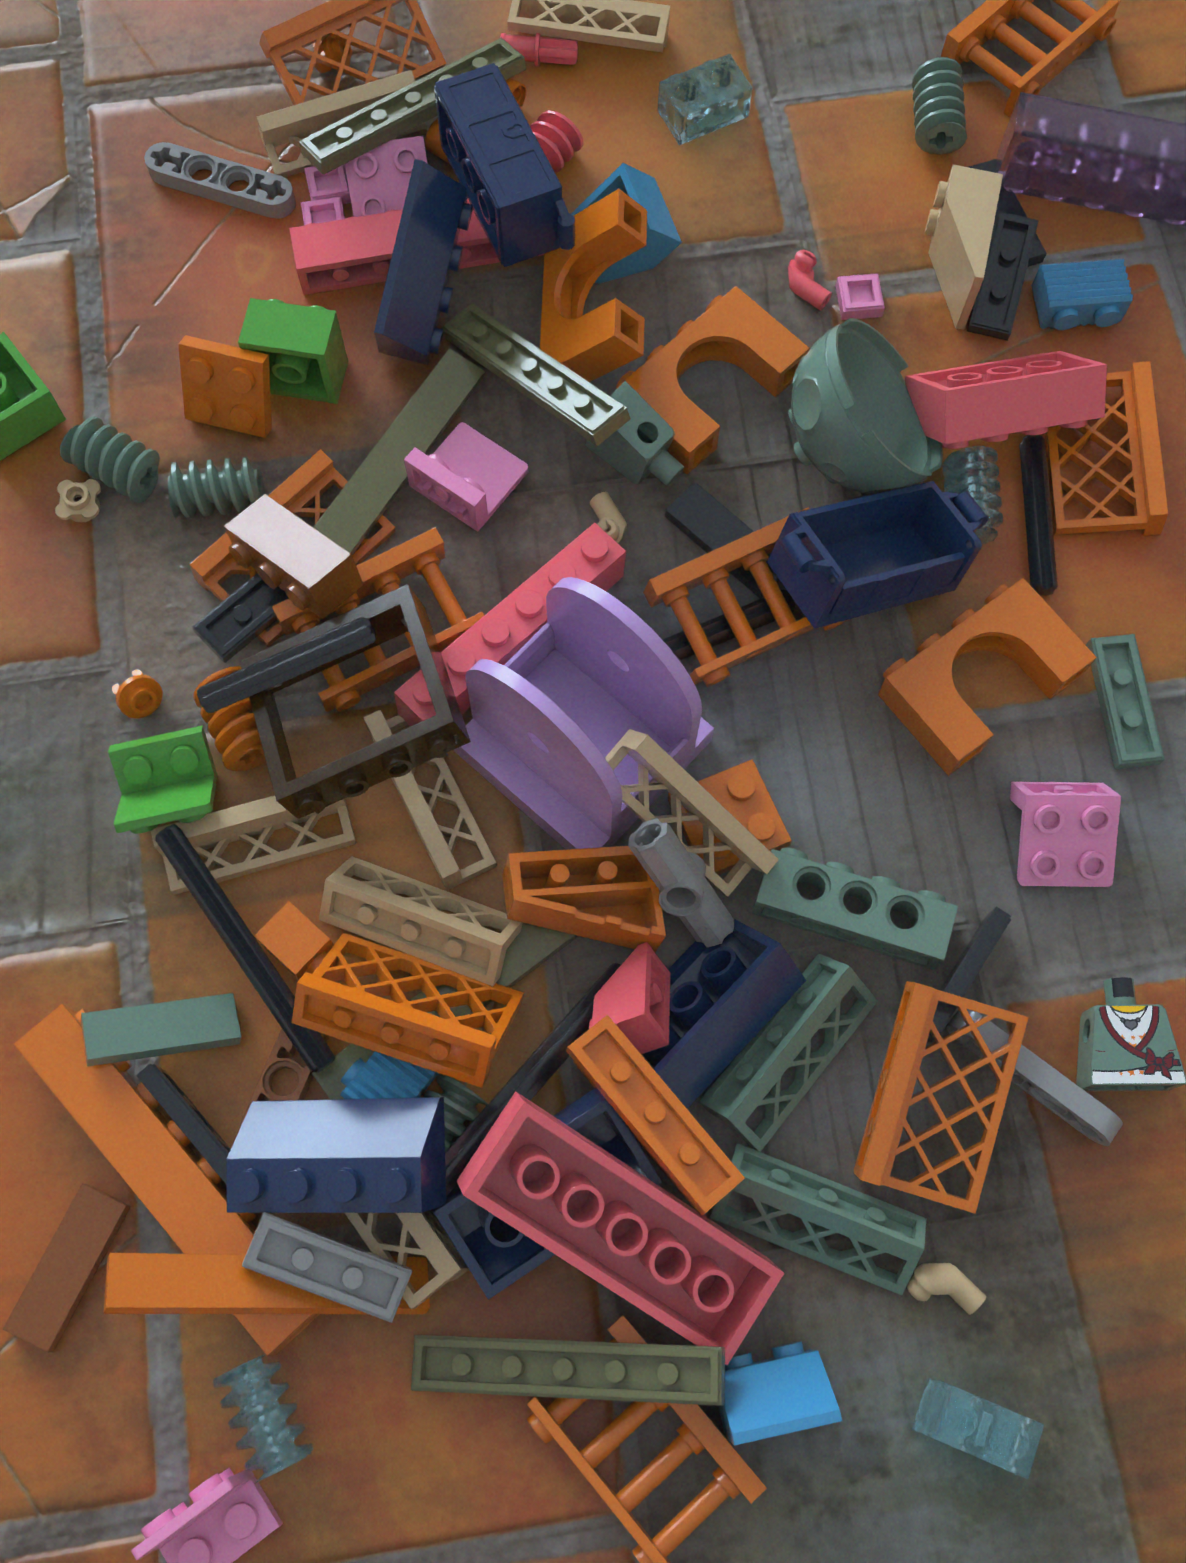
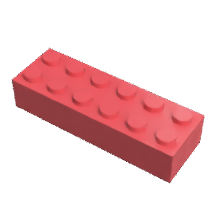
M516 1091L457 1179L463 1196L696 1346L725 1347V1364L727 1366L785 1274L765 1255L706 1216H702L700 1212Z

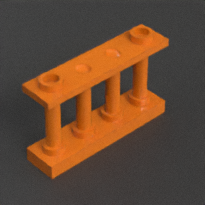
M986 0L947 34L941 57L956 60L959 64L963 61L969 62L971 60L1010 89L1011 93L1004 110V114L1010 117L1022 106H1030L1039 95L1041 89L1094 42L1106 39L1116 24L1117 20L1114 18V15L1121 0H1109L1098 11L1082 0H1052L1083 23L1073 32L1032 4L1034 0ZM1021 17L1058 45L1046 54L1009 27L1007 23L1013 18L1019 19ZM989 39L991 41L997 39L1033 67L1023 76H1020L981 46Z
M788 516L648 581L643 593L650 607L652 608L664 602L666 607L672 608L701 665L690 674L695 685L703 681L706 687L715 685L731 675L728 669L814 629L806 617L796 621L766 563L769 559L767 554L772 552ZM741 566L744 567L745 571H751L780 628L760 639L756 638L727 581L730 577L728 572ZM704 584L706 589L711 588L740 645V648L717 658L687 599L690 596L689 590ZM847 620L823 626L824 631H829Z
M436 527L356 565L364 586L330 613L344 614L359 607L360 599L374 592L385 595L399 588L398 585L401 583V579L416 572L418 575L424 576L451 625L450 628L435 635L440 652L484 616V613L480 612L467 619L443 576L439 564L441 563L440 560L445 558L444 541ZM290 599L272 606L286 636L293 632L300 634L320 623L319 619L321 618L308 608L300 610ZM409 631L404 633L411 647L389 658H386L380 645L363 652L370 667L347 679L338 664L321 671L329 685V688L318 693L325 711L329 712L335 708L338 712L347 710L361 701V695L419 667V660Z
M621 1315L607 1328L614 1337L610 1342L647 1344L624 1315ZM534 1396L527 1403L533 1411L527 1418L528 1423L546 1445L553 1439L556 1440L635 1539L638 1545L632 1550V1553L639 1563H671L667 1556L729 1496L734 1500L742 1493L752 1504L767 1489L698 1404L633 1401L581 1450L561 1424L587 1399L556 1398L546 1407L539 1397ZM670 1405L683 1421L676 1429L679 1435L616 1494L596 1467L657 1409L663 1412ZM706 1449L719 1465L712 1472L715 1478L652 1539L631 1511L693 1452L698 1456Z

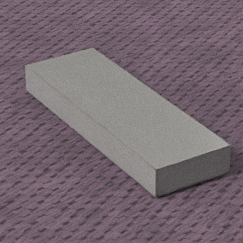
M263 1212L242 1262V1267L391 1323L412 1274L410 1267Z

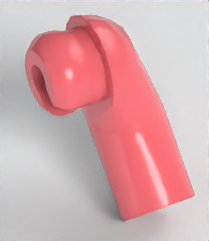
M800 250L788 265L790 289L795 295L821 311L829 302L832 292L814 281L813 267L817 263L815 255L810 251Z

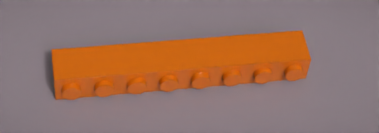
M61 1004L14 1043L15 1047L184 1254L246 1255L257 1229L251 1222L257 1216L256 1213H227V1192L219 1184L222 1181L221 1177L204 1157L199 1160L189 1148L188 1144L191 1141L173 1119L168 1122L157 1109L160 1106L159 1102L142 1082L137 1085L126 1072L132 1067L130 1061L87 1067L81 1026V1013L87 1012L84 1008L76 1012ZM320 1314L233 1315L263 1352L270 1356L277 1355Z

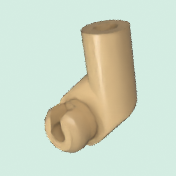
M608 492L598 493L590 500V505L600 520L597 525L620 544L627 528V523Z
M923 1263L915 1268L914 1274L907 1284L909 1293L916 1300L927 1301L931 1295H949L968 1315L973 1314L987 1297L951 1263Z

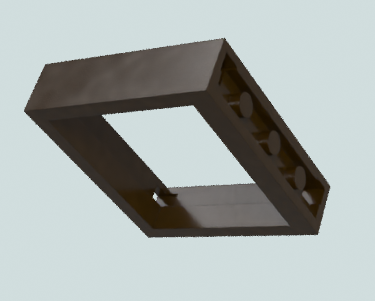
M408 584L240 661L243 669L360 617H367L375 629L377 640L374 643L249 697L276 801L297 819L313 812L319 814L325 807L347 797L359 796L365 793L369 787L389 778L404 776L414 767L434 758L448 756L447 752L471 742L426 608ZM409 631L436 715L296 778L273 693Z

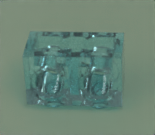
M727 54L660 81L658 113L678 144L681 145L749 117L753 87L731 54Z
M928 1378L912 1430L1006 1471L1029 1479L1044 1424L943 1381Z

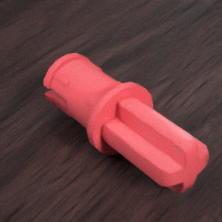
M501 33L500 38L504 39L525 57V61L534 62L535 66H540V62L574 65L578 59V42L576 40L541 37L540 33H536V37L507 35L506 33Z

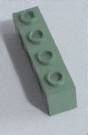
M781 848L780 851L771 849V852L779 860L768 874L763 873L752 914L931 970H935L945 960L958 906L947 903L943 895L927 890H920L918 893L899 888L900 884L897 881L883 876H873L872 879L856 875L853 874L854 870L851 867L842 863L827 862L826 865L808 860L807 854L796 849ZM809 882L815 885L819 890L820 898L816 900L803 898L797 890V884ZM847 896L859 898L865 906V913L857 915L849 912L844 906L843 898ZM899 910L907 914L911 921V928L901 929L895 926L891 921L890 911Z

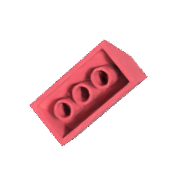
M1055 351L906 375L905 385L925 436L941 442L943 448L958 449L967 447L969 440L982 439L987 442H999L1007 440L1010 433L1021 432L1025 435H1040L1047 433L1048 427L1060 425L1063 428H1080L1087 425V420L1105 417L1107 364L1063 351Z

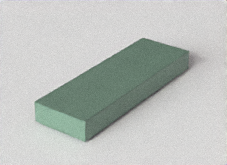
M1135 634L1091 638L1086 646L1097 657L1091 664V669L1114 769L1160 765L1165 759Z
M233 993L81 1013L87 1067L238 1045L241 1041Z

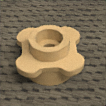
M89 479L84 483H73L71 480H64L58 484L57 492L60 494L59 504L55 507V513L60 519L87 522L99 514L100 502L97 495L101 492V486L96 480ZM82 497L81 500L74 502L75 498Z

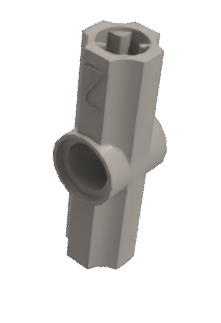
M658 818L643 822L630 835L628 847L659 888V904L661 908L671 915L679 916L696 942L704 943L707 948L722 944L724 938L734 930V918L705 878L706 865L704 860L692 852H687L668 823H662Z

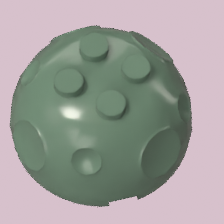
M849 318L842 324L829 329L812 345L808 353L801 358L792 381L791 408L788 411V415L798 440L794 444V451L804 465L809 466L813 464L832 484L838 483L848 489L859 491L863 495H873L922 483L932 475L933 471L941 467L943 448L941 442L925 436L905 385V380L900 373L908 367V364L881 333L859 319Z

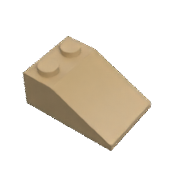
M953 165L948 181H939L933 207L939 209L930 210L925 234L932 236L928 253L955 328L964 330L984 279L1003 174Z

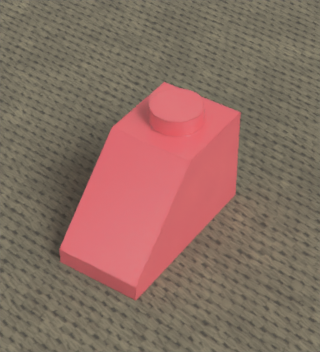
M648 942L638 945L594 995L593 1016L589 1021L590 1029L608 1014L640 1054L669 1045L670 971Z

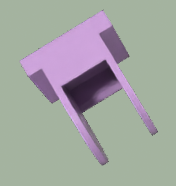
M566 577L561 579L547 593V623L505 665L492 660L481 659L466 672V684L473 717L466 725V729L471 742L454 749V751L566 850L612 847L639 818L622 802L620 784H638V763L627 754L618 766L612 770L605 759L625 733L632 729L648 734L685 769L712 741L714 727L701 717V699L690 675L658 634L630 608L608 592L587 581ZM648 773L649 783L657 782V781ZM666 789L649 791V807ZM631 792L630 794L639 801V792Z

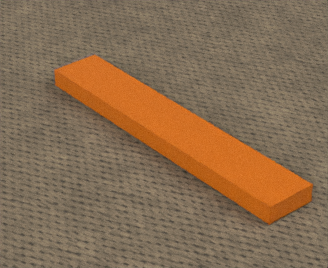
M109 1253L107 1259L104 1314L367 1313L242 1267L245 1255ZM393 1257L395 1262H397L398 1257ZM407 1257L406 1266L412 1269L409 1282L416 1292L429 1282L427 1257ZM402 1297L396 1314H426L430 1309V1298L426 1299L417 1308L411 1310Z

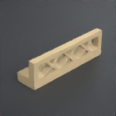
M512 0L507 25L508 31L535 35L540 33L542 36L663 53V48L667 46L669 36L670 6L634 0Z
M405 71L257 116L260 136L274 174L288 177L304 172V168L314 166L302 153H300L297 160L281 165L274 147L291 143L300 148L299 141L415 82L412 71ZM426 122L392 140L427 134Z
M381 710L363 717L374 743L393 735L392 732L408 725L400 715L385 720ZM434 758L425 762L437 767L440 772L434 790L417 784L413 776L416 767L404 776L391 779L447 891L497 867V863L444 758ZM444 783L446 784L451 795L441 792ZM423 795L431 798L428 805ZM438 800L457 806L460 814L454 829L436 823L433 812ZM464 822L471 835L461 832ZM443 835L451 837L448 845ZM457 840L476 845L483 859L460 870L452 855Z
M629 729L605 757L612 770L618 766L627 754L638 763V784H620L622 802L643 822L658 818L662 823H671L672 830L687 852L694 854L703 853L706 865L705 878L721 894L729 897L752 868L768 874L779 859L648 734ZM648 773H649L657 782L649 783ZM666 789L671 794V815L654 816L649 811V791ZM639 792V801L630 793ZM681 805H683L690 813H682ZM699 820L703 824V845L686 846L682 842V821ZM714 836H716L721 841V843H714ZM730 850L740 860L726 877L722 879L714 872V852Z
M274 795L206 814L202 819L194 822L173 823L181 828L196 852L207 859L205 865L217 883L357 844L345 799L325 807L319 814L313 812L297 819L276 801ZM334 813L339 814L344 834L323 839L311 832L320 817ZM306 822L304 827L297 825L299 823ZM169 824L151 830L154 847L163 856L170 891L176 895L189 890L155 841V836L161 830L173 825ZM287 827L299 834L290 849L278 852L266 845L273 832L277 829ZM261 834L258 840L252 838V836ZM307 838L313 841L312 843L303 845ZM242 840L254 846L244 862L232 865L220 858L230 842ZM215 847L212 853L205 850ZM261 851L268 854L266 856L258 857ZM215 864H218L219 866L223 867L216 870H212Z
M353 856L325 879L319 915L320 921L494 986L499 980L506 950L521 932L522 922L507 919V914ZM355 875L368 881H359L351 877ZM396 894H406L411 897L404 898ZM439 910H449L456 914H447ZM482 926H491L502 930V932L498 933Z
M432 1210L423 1213H396L403 1223L400 1245L381 1242L375 1233L378 1213H368L367 1220L362 1213H345L373 1254L395 1262L388 1251L399 1252L397 1263L406 1266L408 1253L425 1255L437 1271L438 1275L417 1292L408 1281L402 1297L411 1310L417 1308L447 1282L457 1280L469 1270ZM410 1234L420 1248L409 1246Z

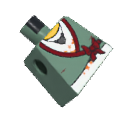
M1120 977L1104 980L1106 1005L1093 1006L1084 1011L1080 1017L1076 1085L1085 1091H1170L1186 1085V1075L1168 1015L1163 1005H1137L1133 978Z

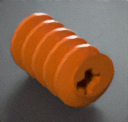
M240 666L228 667L211 674L198 685L193 696L195 703L201 708L200 714L203 720L208 723L207 729L211 737L215 739L216 749L220 754H223L222 762L224 766L231 771H246L266 762L250 698L243 699L216 712L207 713L199 702L197 690L203 685L242 669Z

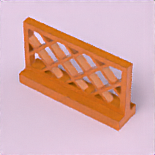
M329 0L263 31L259 42L266 58L271 59L293 105L304 102L307 89L324 96L336 93L342 72L365 81L364 84L379 80L372 76L377 56L399 65L396 74L402 73L404 67L412 70L415 81L447 64L417 0ZM405 1L412 16L409 30L387 21L390 8ZM384 11L383 18L375 16V14ZM366 20L380 26L375 46L353 37L356 23ZM415 25L417 26L420 34L414 32ZM350 27L348 35L340 32L341 30ZM385 29L406 37L401 57L380 49ZM330 36L345 42L340 63L318 54L322 39ZM411 40L425 45L433 61L421 66L406 60ZM315 43L313 51L305 49V47ZM350 45L372 54L367 74L345 65ZM292 53H297L311 59L306 78L303 79L290 74L282 58ZM315 61L338 70L332 90L310 82ZM295 84L303 87L301 96Z
M1151 361L1133 362L1130 371L1107 373L1106 387L1120 386L1122 397L1113 406L1105 402V417L1100 418L1092 427L1087 424L1084 427L1075 428L1084 435L1072 447L1057 438V432L1062 428L1060 425L1048 427L1046 440L1055 535L1142 529L1143 536L1161 535L1168 517V505ZM1122 407H1123V414L1119 412V410H1120ZM1110 420L1120 425L1126 432V435L1117 444L1099 433ZM1090 440L1108 452L1096 465L1078 453ZM1126 445H1127V450H1128V452H1126L1125 450H1123V448H1124ZM1058 451L1063 454L1060 459ZM1114 457L1129 466L1130 473L1121 482L1102 470ZM1070 460L1088 472L1076 485L1060 474V470ZM1094 477L1112 489L1100 503L1082 491ZM1130 483H1131L1132 491H1131L1129 488H1127V486H1128ZM1062 489L1067 492V494L1064 497L1062 495ZM1120 495L1134 505L1135 516L1118 517L1106 507ZM1073 498L1092 510L1084 519L1065 520L1064 507Z
M320 449L268 496L298 517H315L316 524L327 510V508H320V496L333 484L342 490L348 481L333 467V461ZM315 501V508H307ZM383 515L376 522L380 530L370 539H364L359 545V549L352 555L356 565L361 564L395 533V526ZM227 532L189 564L194 579L206 591L210 590L221 602L230 595L220 585L232 574L250 575L251 579L258 573L251 566L248 568L242 567L234 559L229 551V546L232 542ZM278 622L268 632L264 630L257 637L267 647H270L284 632Z
M343 933L313 974L305 972L297 982L292 1023L483 1088L489 1076L492 1060L522 1005L524 992L497 983L491 986L415 956ZM348 952L366 958L367 961L348 964L344 955ZM402 970L411 973L412 976L394 979L390 971ZM376 974L381 982L361 985L357 977ZM344 980L346 985L337 983L335 981ZM447 985L456 988L458 992L440 995L436 986ZM421 989L427 998L408 1001L404 992ZM390 995L393 1001L382 997ZM492 1000L507 1006L487 1011L482 1002ZM468 1005L473 1014L455 1017L450 1008ZM436 1011L440 1017L427 1012ZM483 1027L486 1032L474 1028Z
M906 981L853 1173L862 1181L878 1186L884 1185L976 1214L1029 1017L937 990L923 984ZM938 1001L956 1006L966 1023L962 1028L943 1038L933 1022ZM967 1010L984 1014V1016L973 1021ZM994 1018L1013 1023L1007 1044L990 1052L977 1028ZM931 1032L936 1042L926 1047L929 1033ZM971 1032L984 1057L959 1069L946 1045ZM940 1048L953 1073L928 1086L919 1070L922 1058ZM1004 1055L1001 1068H999L995 1059ZM989 1064L997 1079L995 1090L993 1093L977 1101L964 1076ZM917 1080L922 1090L912 1095ZM958 1081L971 1105L946 1118L933 1093ZM926 1097L940 1122L915 1135L906 1120L909 1106ZM991 1104L988 1116L986 1117L982 1108ZM975 1112L984 1128L981 1141L964 1150L951 1125ZM904 1129L909 1139L899 1144ZM944 1129L957 1154L932 1167L919 1143ZM913 1146L926 1171L908 1181L891 1176L895 1156ZM977 1153L973 1167L968 1158ZM961 1161L971 1177L965 1198L946 1193L937 1176ZM931 1178L936 1189L920 1184Z
M608 1014L567 1047L566 1052L571 1056L576 1067L591 1085L600 1091L628 1125L638 1142L691 1206L700 1212L702 1216L745 1179Z

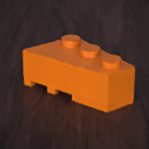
M628 846L508 854L502 872L507 919L631 949H636L638 945L648 942L654 952L657 951L665 939L666 932L663 912L659 904V888Z

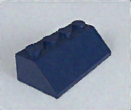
M417 159L414 160L374 335L379 353L428 365L430 354L438 355L443 329L437 328L440 312L447 314L449 312L453 295V288L447 286L450 270L455 272L459 270L463 246L457 245L460 229L468 231L473 205L467 203V188L426 162Z
M734 919L733 932L724 938L722 944L707 948L704 943L695 941L668 969L670 971L669 1045L641 1054L687 1109L806 982V979L781 943Z
M594 1088L553 1115L657 1185L662 1183L628 1125L597 1088ZM459 1185L446 1197L445 1205L433 1209L437 1219L488 1300L555 1255L463 1196Z
M444 1097L252 1101L227 1157V1213H423L445 1205Z

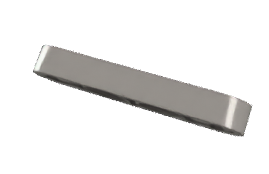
M156 143L149 147L145 153V164L150 177L160 185L270 218L279 219L286 217L295 209L296 200L292 185L283 176L172 143ZM207 169L212 171L210 177L205 180L192 179V175L198 170ZM244 180L249 182L248 187L243 191L236 192L229 189V186L235 181Z
M967 1010L973 1021L982 1017L977 1012ZM959 1011L956 1012L946 1027L949 1034L966 1025ZM991 1021L977 1028L990 1052L1004 1046L1008 1042L1009 1035ZM971 1032L956 1039L979 1058L984 1057ZM1021 1044L1012 1082L1092 1141L1109 1146L1122 1127V1120L1112 1110ZM1004 1055L995 1059L999 1068H1001Z

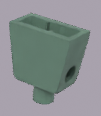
M624 381L610 397L627 408L631 419L600 445L595 446L587 440L585 446L634 484H640L652 473L668 487L685 468L668 452L675 432Z

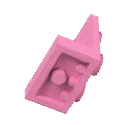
M423 136L390 140L345 164L353 216L360 217L384 213L390 210H403L414 160L417 159L427 163Z
M464 422L457 425L433 454L428 456L414 447L404 459L409 486L477 532L528 473L527 463Z
M1011 782L1010 800L1022 810L1017 869L1018 883L1022 886H1112L1121 795L1104 783Z
M229 1467L220 1474L216 1473L189 1493L193 1501L191 1506L187 1508L186 1504L182 1502L172 1510L171 1508L144 1526L141 1532L145 1540L133 1548L131 1552L136 1561L159 1549L167 1563H233L279 1528L283 1522L251 1469H245L234 1475Z

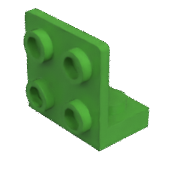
M203 725L110 745L108 754L122 794L113 823L117 833L130 830L135 834L145 833L155 829L162 823L175 820L181 823H190L200 820L207 813L212 812L218 775Z

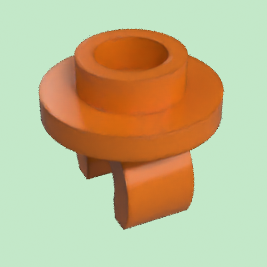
M328 36L321 40L318 53L340 63L345 42ZM351 45L345 62L347 66H350V58L352 56ZM315 61L314 67L320 73H326L332 69Z
M135 670L132 672L133 676L125 680L121 686L118 684L112 686V691L116 695V703L121 712L127 717L139 719L147 717L157 710L161 704L163 692L161 686L154 678L144 675L140 670Z

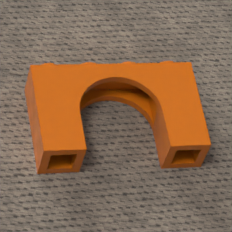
M620 189L615 190L574 215L575 246L572 249L564 250L558 248L544 253L540 349L588 382L644 356L645 318L617 298L583 315L586 298L598 277L614 263L646 246L647 210Z
M735 286L724 296L719 295L709 303L705 312L695 321L689 320L684 323L677 332L676 337L668 344L656 347L650 353L646 362L636 371L631 370L625 373L618 381L616 389L626 381L673 428L675 436L668 452L685 467L683 472L689 474L717 449L720 425L684 394L678 383L682 374L698 363L724 361L740 367L776 397L792 383L801 358L808 353L810 348L741 289Z
M1024 578L1010 588L1006 584L996 588L985 599V606L977 612L972 608L963 612L951 624L952 630L942 637L938 633L933 634L918 647L917 652L919 654L908 662L904 658H900L888 667L882 675L885 680L878 696L948 776L983 751L994 735L958 694L952 679V663L954 660L966 653L979 650L1003 654L1016 662L1051 700L1083 676L1097 658Z

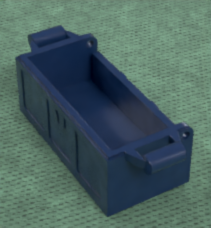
M492 63L435 82L434 91L441 147L460 184L467 188V198L470 204L473 205V210L501 265L507 267L558 248L564 250L572 249L575 246V218L571 213H568L562 198V185L498 66Z
M934 481L791 513L767 562L815 629L955 591L981 550L982 542L975 532L988 522V517L967 491L960 494L942 492Z

